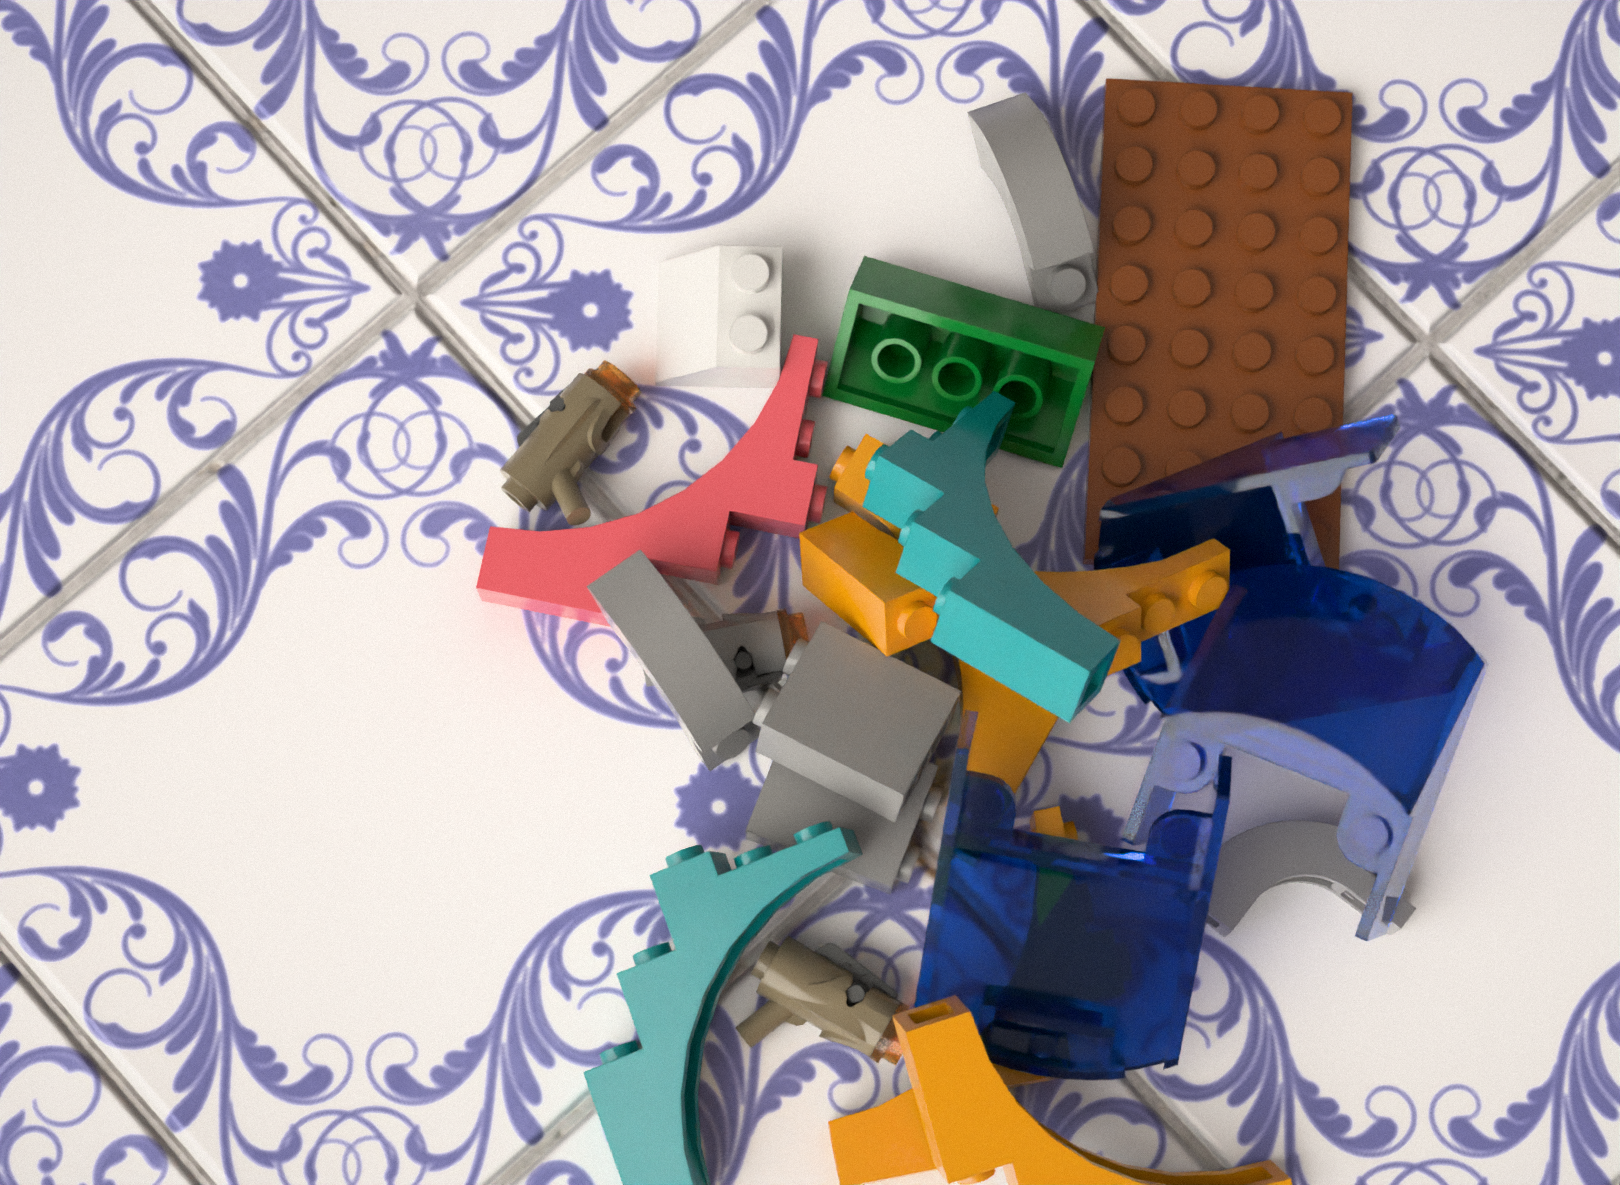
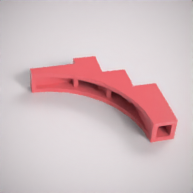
M793 335L779 381L755 423L722 461L685 490L640 513L592 527L531 531L490 526L476 585L481 600L611 627L587 586L640 549L660 574L718 585L722 567L733 569L737 555L740 532L730 530L731 525L799 539V532L807 530L809 522L820 524L828 486L817 484L818 464L796 460L797 456L809 457L816 422L805 419L809 397L821 398L826 379L828 361L818 359L819 339Z

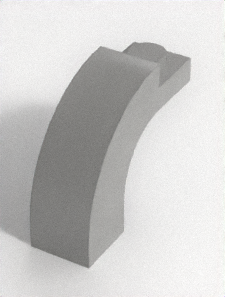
M1022 93L968 111L967 114L981 169L994 183L1008 212L1020 248L1034 306L1061 314L1096 302V294L1099 290L1090 254L1094 253L1086 219L1061 150L1037 105L1026 93Z
M641 549L587 586L606 621L653 682L677 719L697 756L709 771H712L727 759L738 756L745 750L748 744L759 737L760 730L757 725L753 724L755 713L735 679L686 607Z
M1307 820L1267 823L1232 837L1204 859L1173 897V899L1224 938L1235 929L1262 893L1287 883H1308L1332 892L1389 936L1402 929L1416 910L1412 904L1404 899L1408 891L1397 880L1381 870H1376L1372 875L1364 869L1379 847L1347 829L1332 824Z

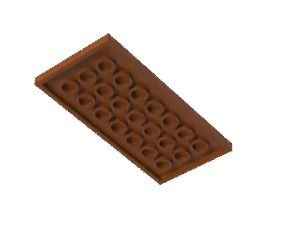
M1106 78L1103 97L1095 276L1099 292H1097L1096 302H1094L1093 324L1105 327L1091 373L1083 564L1129 567L1161 561L1214 538L1230 549V573L1336 579L1339 575L1353 93Z

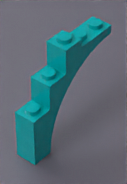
M993 391L974 408L966 406L959 413L953 425L944 433L936 431L928 439L910 429L891 446L885 444L880 446L870 459L865 471V478L870 481L862 507L902 529L898 543L904 546L896 573L937 596L933 611L940 616L931 642L1068 723H1071L1101 692L1121 640L1078 613L1042 582L1013 548L996 518L985 482V468L999 452L1015 402Z
M831 821L821 822L794 834L796 845L773 853L770 845H766L738 855L733 859L736 865V869L733 870L730 867L726 853L714 851L704 853L702 845H695L665 857L668 868L649 875L676 950L672 951L669 942L644 949L632 955L635 966L616 973L643 1049H639L636 1040L615 1046L599 1054L602 1065L583 1072L622 1185H711L701 1147L698 1091L704 1043L720 994L747 946L782 906L817 878L863 855L854 830L842 827L833 829Z

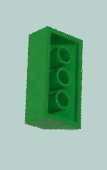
M864 256L849 288L822 396L945 432L953 425L959 413L966 406L974 408L995 391L1015 402L1000 450L1063 468L1105 327Z

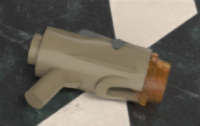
M603 360L596 370L588 368L584 374L579 373L568 386L550 401V406L518 434L517 442L519 448L499 470L507 480L500 487L501 490L526 512H530L535 505L547 511L557 500L568 524L575 526L586 522L591 516V511L577 482L591 463L606 451L618 434L620 427L636 410L634 402L642 394L639 387L619 368L606 360Z
M790 936L786 937L781 946L772 941L768 942L756 962L751 975L761 980L756 993L769 1001L736 1026L741 1037L751 1048L784 1022L796 1026L804 1025L808 1022L822 1030L818 1036L820 1038L857 1049L876 1063H879L881 1058L891 1064L897 1065L903 1053L892 1015L909 1010L910 1005L896 999L898 997L896 990L835 943H827L814 951Z

